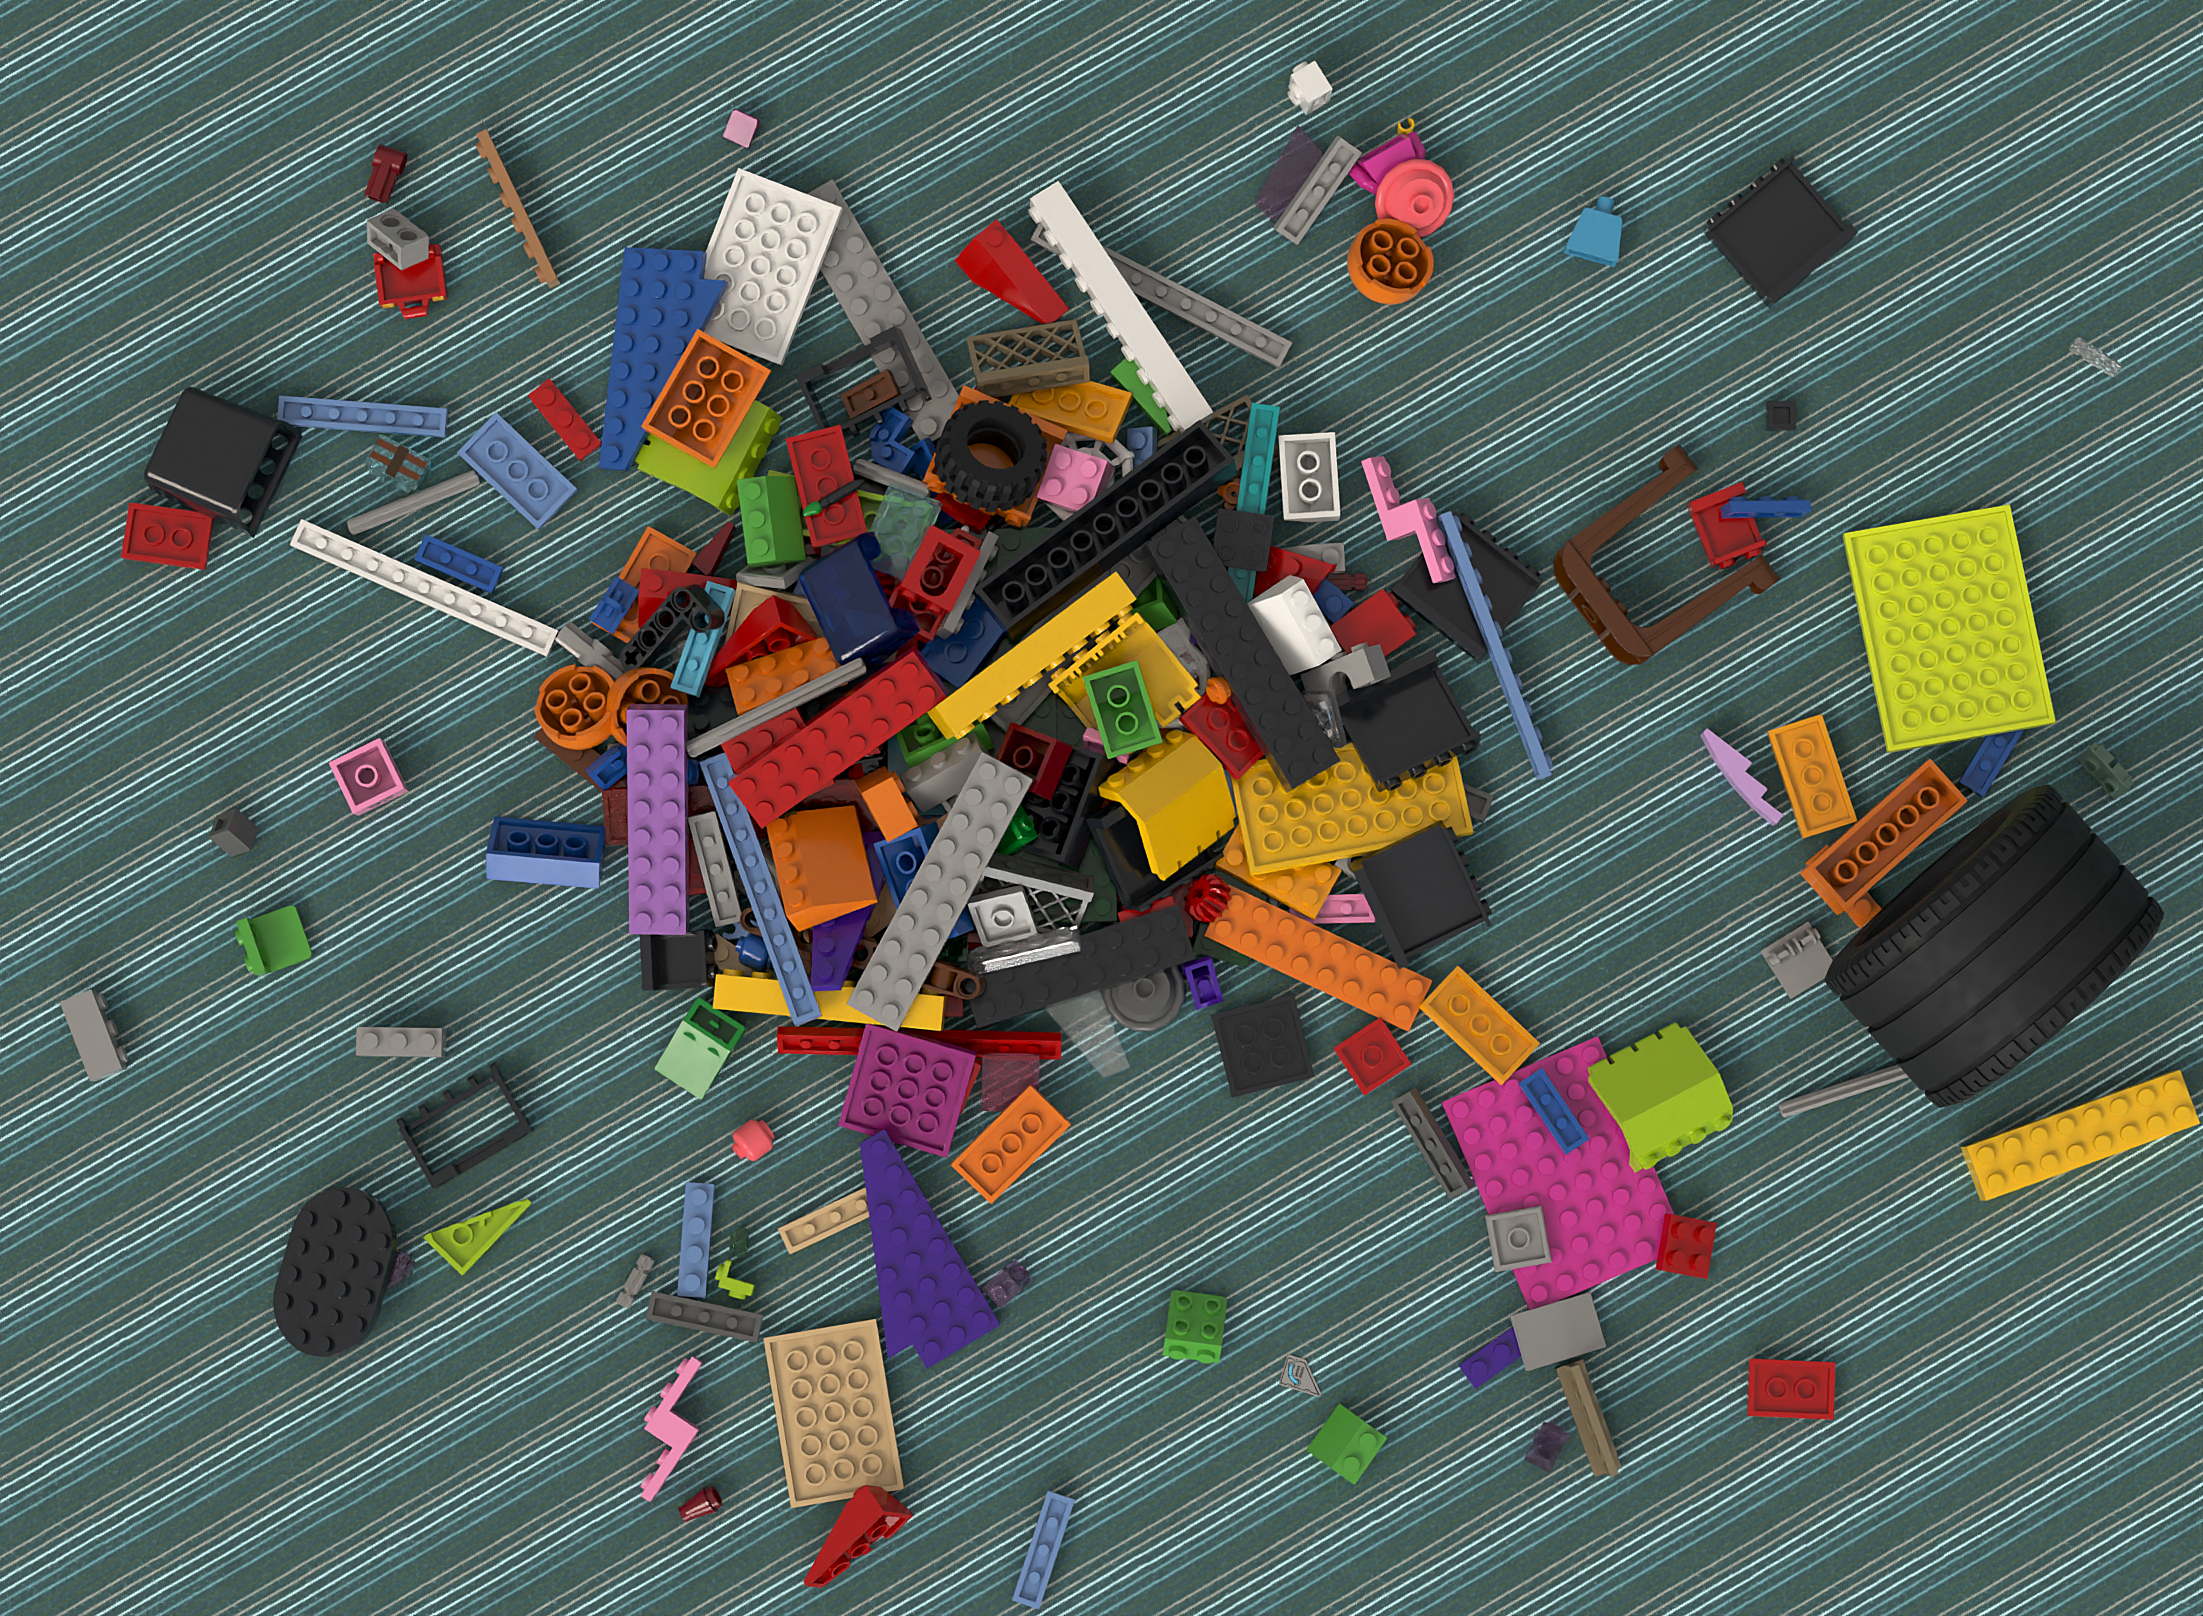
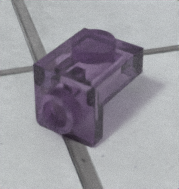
M1012 1259L982 1289L1002 1309L1032 1281V1277L1023 1265Z
M1544 1422L1536 1431L1524 1460L1550 1473L1569 1434L1556 1424Z

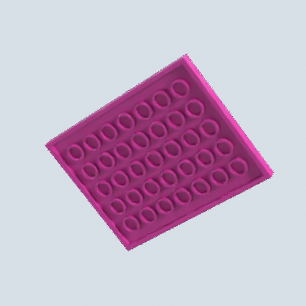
M1598 1036L1514 1071L1502 1085L1493 1080L1441 1102L1488 1215L1542 1206L1552 1262L1512 1269L1529 1310L1557 1302L1656 1260L1665 1213L1674 1215L1654 1166L1649 1169L1643 1168L1635 1173L1629 1165L1630 1149L1622 1129L1588 1082L1590 1074L1587 1067L1604 1058L1607 1059ZM1540 1068H1543L1589 1137L1588 1141L1567 1155L1563 1153L1518 1085L1519 1082Z

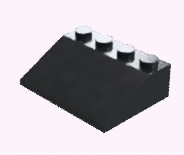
M1065 743L1072 747V751L1051 800L1027 792L1021 802L1024 811L1033 821L1034 830L1038 835L1023 846L1021 850L1079 870L1092 834L1085 818L1101 809L1105 798L1100 796L1098 786L1114 774L1118 763L1108 759L1103 754Z

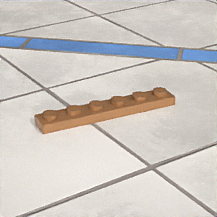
M487 129L477 133L476 135L480 142L475 145L481 158L487 157L492 166L487 170L493 183L499 182L503 189L499 196L505 208L511 207L515 217L511 218V221L517 233L523 232L527 242L522 244L529 259L535 257L539 265L534 269L541 284L547 282L550 289L560 285Z

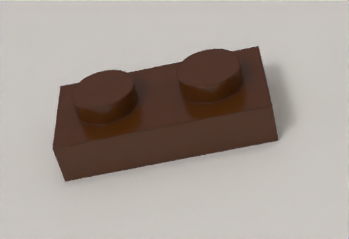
M886 369L842 393L840 396L851 420L902 394L892 371Z

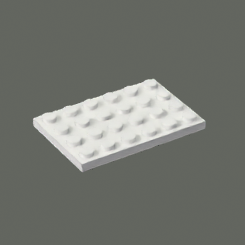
M738 168L706 250L704 279L725 280L728 282V287L707 324L704 333L724 344L782 366L843 208Z

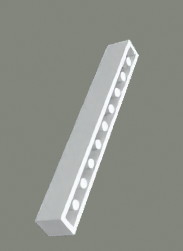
M1059 181L1030 198L1031 208L1028 211L1036 224L1041 222L1046 230L1044 236L1052 247L1055 245L1062 253L1059 255L1061 262L1067 270L1072 268L1077 276L1075 278L1077 286L1083 293L1088 292L1092 298L1090 304L1098 316L1101 314L1108 322L1105 326L1113 339L1118 337L1123 345L1121 351L1129 362L1135 361L1139 367V370L1136 371L1138 377L1144 385L1148 383L1154 390L1152 397L1159 408L1165 407L1170 416L1167 419L1176 432L1180 430L1182 433L1198 420H1201L1203 423L1210 420L1213 415L1212 409Z

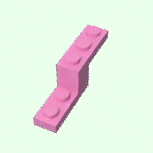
M1371 457L1361 461L1387 541L1403 539L1417 533L1433 583L1445 582L1456 578L1454 563L1448 555L1445 546V536L1439 528L1436 519V509L1431 503L1430 498L1416 499L1400 505V495L1394 487L1391 478V468L1386 462L1385 457Z
M692 1356L690 1360L684 1358L676 1370L679 1377L674 1384L668 1382L660 1394L663 1401L658 1408L652 1406L644 1418L648 1422L644 1429L672 1447L671 1451L665 1449L656 1463L660 1467L655 1475L649 1473L640 1486L644 1489L641 1496L649 1502L655 1498L700 1430L699 1427L672 1410L703 1364V1361L696 1356Z

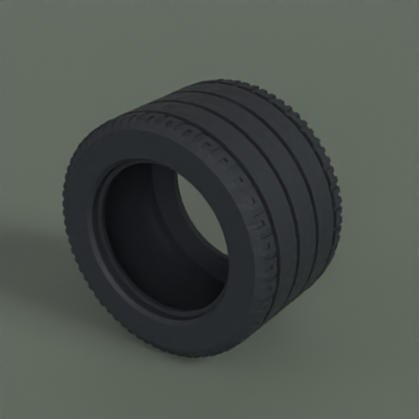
M2049 784L2032 788L2019 795L1983 821L1939 857L1880 910L1847 943L1832 961L1825 976V983L1835 995L1842 994L1840 1001L1864 1027L1869 1026L1868 1032L1891 1058H1897L1896 1063L1920 1090H1925V1096L1937 1107L1943 1108L1954 1105L1974 1096L2000 1079L2044 1045L2088 1007L2128 968L2153 939L2163 919L2164 912L2158 902L2153 897H2148V891L2125 865H2119L2120 860L2096 833L2090 834L2091 828L2068 802L2061 803L2062 796Z

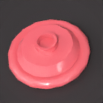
M1411 159L1399 163L1384 176L1377 188L1375 208L1378 219H1395L1407 223L1418 231L1416 234L1420 238L1432 234L1444 224L1452 211L1455 194L1451 178L1443 167L1430 160Z

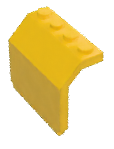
M1131 612L1127 613L1117 622L1119 627L1112 633L1107 630L1095 640L1097 645L1090 651L1086 648L1073 658L1075 663L1067 670L1063 666L1051 675L1053 681L1048 684L1049 687L1068 704L1086 728L1090 727L1095 730L1098 729L1083 677L1129 662L1138 661L1155 719L1163 728L1181 714L1175 704L1179 702L1187 710L1201 698L1195 690L1199 686L1198 683L1140 613H1135L1134 615Z
M1176 729L1169 732L1162 739L1163 743L1150 746L1146 752L1138 758L1131 760L1127 766L1116 774L1111 775L1107 781L1098 786L1101 797L1120 802L1137 820L1151 871L1157 874L1163 881L1179 870V867H1183L1196 857L1198 852L1201 853L1217 841V838H1221L1234 828L1233 819L1237 817L1222 764L1196 735Z

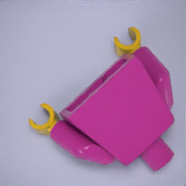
M1408 118L1407 121L1409 129L1402 128L1401 123L1398 122L1397 133L1399 135L1358 158V164L1354 163L1348 174L1361 188L1376 196L1377 188L1384 176L1396 165L1411 159L1425 160L1426 150L1418 134L1413 132L1415 124L1411 118Z

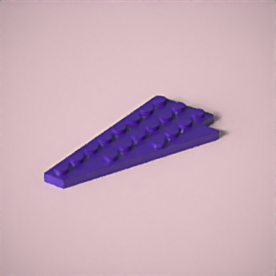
M883 1129L862 1141L860 1148L887 1355L890 1358L913 1344L926 1368H929L998 1327L1000 1323L886 1130Z

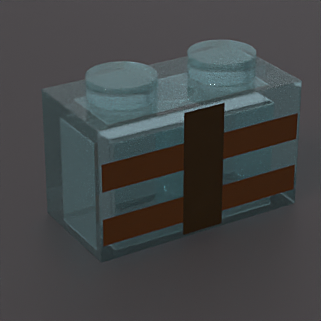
M382 434L379 435L365 461V464L371 468L369 471L371 475L383 481L386 477L396 481L394 487L408 494L410 490L419 492L434 464L430 459Z

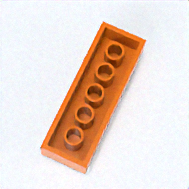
M1928 759L1805 867L1800 874L1835 914L1839 915L1866 893L1968 800L1931 759Z

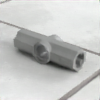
M571 621L561 629L555 639L559 645L577 657V661L584 667L593 668V666H597L607 672L614 682L622 674L629 671L622 666L621 662L613 656L614 654L598 640L590 638Z

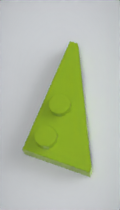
M526 1198L426 1234L423 1238L463 1276L529 1208L532 1202Z

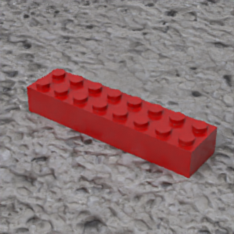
M914 645L731 775L728 785L762 829L947 698L948 690Z

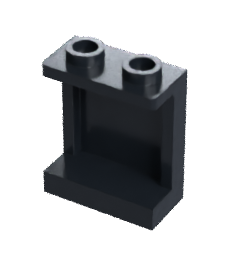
M700 929L699 931H688L686 935L640 934L642 990L661 991L715 987L716 974H719V968L715 963V952L717 951L718 943L713 930Z

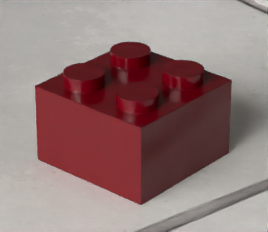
M1011 722L996 759L1034 779L1027 792L1051 800L1072 747L1058 739Z

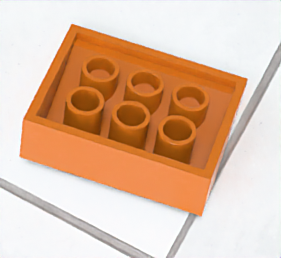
M697 329L641 427L644 431L715 469L770 375L771 370Z
M854 805L790 812L766 825L786 917L799 932L878 902L860 823Z

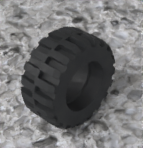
M989 400L978 401L977 405L974 402L966 404L963 409H957L944 426L934 458L935 467L938 469V478L941 482L946 483L944 488L949 494L954 493L957 496L956 500L962 504L964 502L971 504L970 508L979 510L980 507L986 508V512H995L997 508H1000L1001 511L1011 510L1013 505L1018 507L1025 502L1026 498L1031 497L1045 469L1048 452L1046 451V439L1044 436H1040L1042 430L1037 423L1033 424L1031 422L1032 418L1026 412L1022 414L1018 411V407L1011 405V407L1005 406L1004 402L1001 401L989 403ZM977 443L994 445L1002 449L1010 457L1014 466L1006 469H995L985 466L974 458L968 446Z

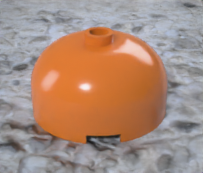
M1378 219L1375 223L1362 228L1349 248L1347 256L1349 276L1355 287L1372 301L1387 305L1404 303L1415 297L1432 276L1434 260L1430 246L1426 247L1421 238L1416 234L1418 231L1409 224L1395 219Z
M574 664L557 670L542 683L539 688L540 694L536 707L534 706V711L541 728L554 743L564 748L582 750L597 746L612 735L611 712L607 711L605 714L606 695L614 683L609 674L597 666H593V668L577 667Z
M640 667L625 672L615 680L606 695L605 714L607 711L611 712V733L619 743L627 747V708L630 704L688 705L686 693L670 688L674 674L658 668Z

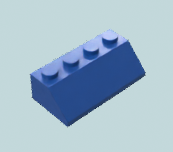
M494 817L486 850V879L599 889L604 866L607 826Z
M936 822L910 830L889 842L885 839L873 844L896 909L901 904L939 833ZM966 906L948 939L974 930Z

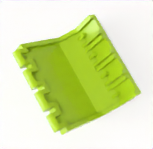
M755 400L715 469L651 434L646 438V440L651 442L650 445L643 444L634 462L639 464L637 469L643 473L687 491L732 517L736 508L740 505L737 480L754 478V473L761 459L766 455L767 448L774 434L777 433L783 417Z
M1676 1022L1658 1031L1660 1040L1653 1033L1633 1044L1636 1052L1628 1046L1610 1055L1611 1065L1604 1058L1587 1067L1590 1074L1588 1076L1589 1084L1622 1129L1630 1149L1629 1165L1635 1173L1643 1168L1649 1169L1666 1156L1672 1157L1678 1154L1683 1147L1691 1143L1697 1144L1701 1142L1708 1134L1714 1131L1726 1129L1732 1122L1733 1106L1718 1070L1687 1027L1680 1028Z

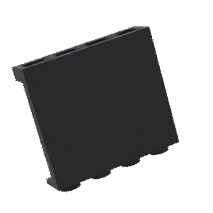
M1793 156L1786 162L1782 158L1770 168L1772 174L1766 179L1762 176L1756 179L1749 186L1751 191L1743 197L1739 194L1727 204L1730 209L1723 215L1720 212L1713 215L1706 222L1709 226L1704 232L1769 309L1844 247L1858 233L1851 224L1847 227L1793 164L1795 160Z
M1454 511L1452 515H1457L1462 526V531L1459 532L1463 543H1468L1472 552V558H1469L1473 569L1477 568L1481 575L1482 584L1479 586L1482 594H1487L1492 604L1493 610L1489 611L1492 620L1499 623L1503 632L1543 582L1539 578L1541 574L1532 566L1527 565L1524 567L1517 561L1518 555L1509 548L1505 547L1503 550L1495 544L1497 539L1488 531L1483 530L1480 532L1473 526L1475 522L1463 512L1459 515ZM1445 541V546H1446L1448 555H1449V557H1451V554H1450V552H1449V549H1448L1447 544H1446V541ZM1422 552L1400 581L1392 588L1391 593L1396 599L1478 663L1487 652L1455 565L1454 573L1456 578L1445 582L1433 583Z
M1433 650L1390 670L1391 676L1369 686L1352 688L1333 697L1332 709L1379 793L1386 789L1387 791H1393L1400 787L1403 781L1411 777L1412 779H1418L1425 775L1428 769L1436 765L1443 767L1449 764L1453 757L1461 753L1468 755L1474 752L1480 744L1481 734L1480 732H1474L1437 666L1438 658Z
M1112 801L1085 818L1124 909L1137 910L1138 912L1148 910L1153 906L1152 902L1159 898L1170 896L1174 893V888L1190 883L1195 879L1194 875L1215 867V862L1224 857L1223 852H1213L1211 846H1209L1201 853L1198 852L1196 857L1183 867H1179V870L1163 881L1157 874L1151 871L1137 820L1120 802Z
M1442 820L1349 864L1399 969L1409 965L1407 958L1484 921L1488 927L1491 926L1488 918L1492 914L1486 899L1480 901L1477 895V891L1481 890L1474 874L1469 876L1465 869L1470 865L1463 850L1460 852L1456 850L1454 843L1458 842L1452 826L1446 828Z

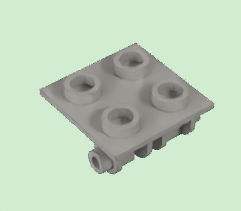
M1806 922L1760 951L1790 999L1824 979L1833 961L1819 939L1821 938L1820 934L1815 928H1812L1809 922Z

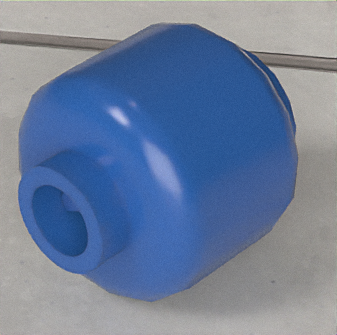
M749 933L746 937H740L735 949L739 953L740 964L759 972H763L767 968H773L762 936Z

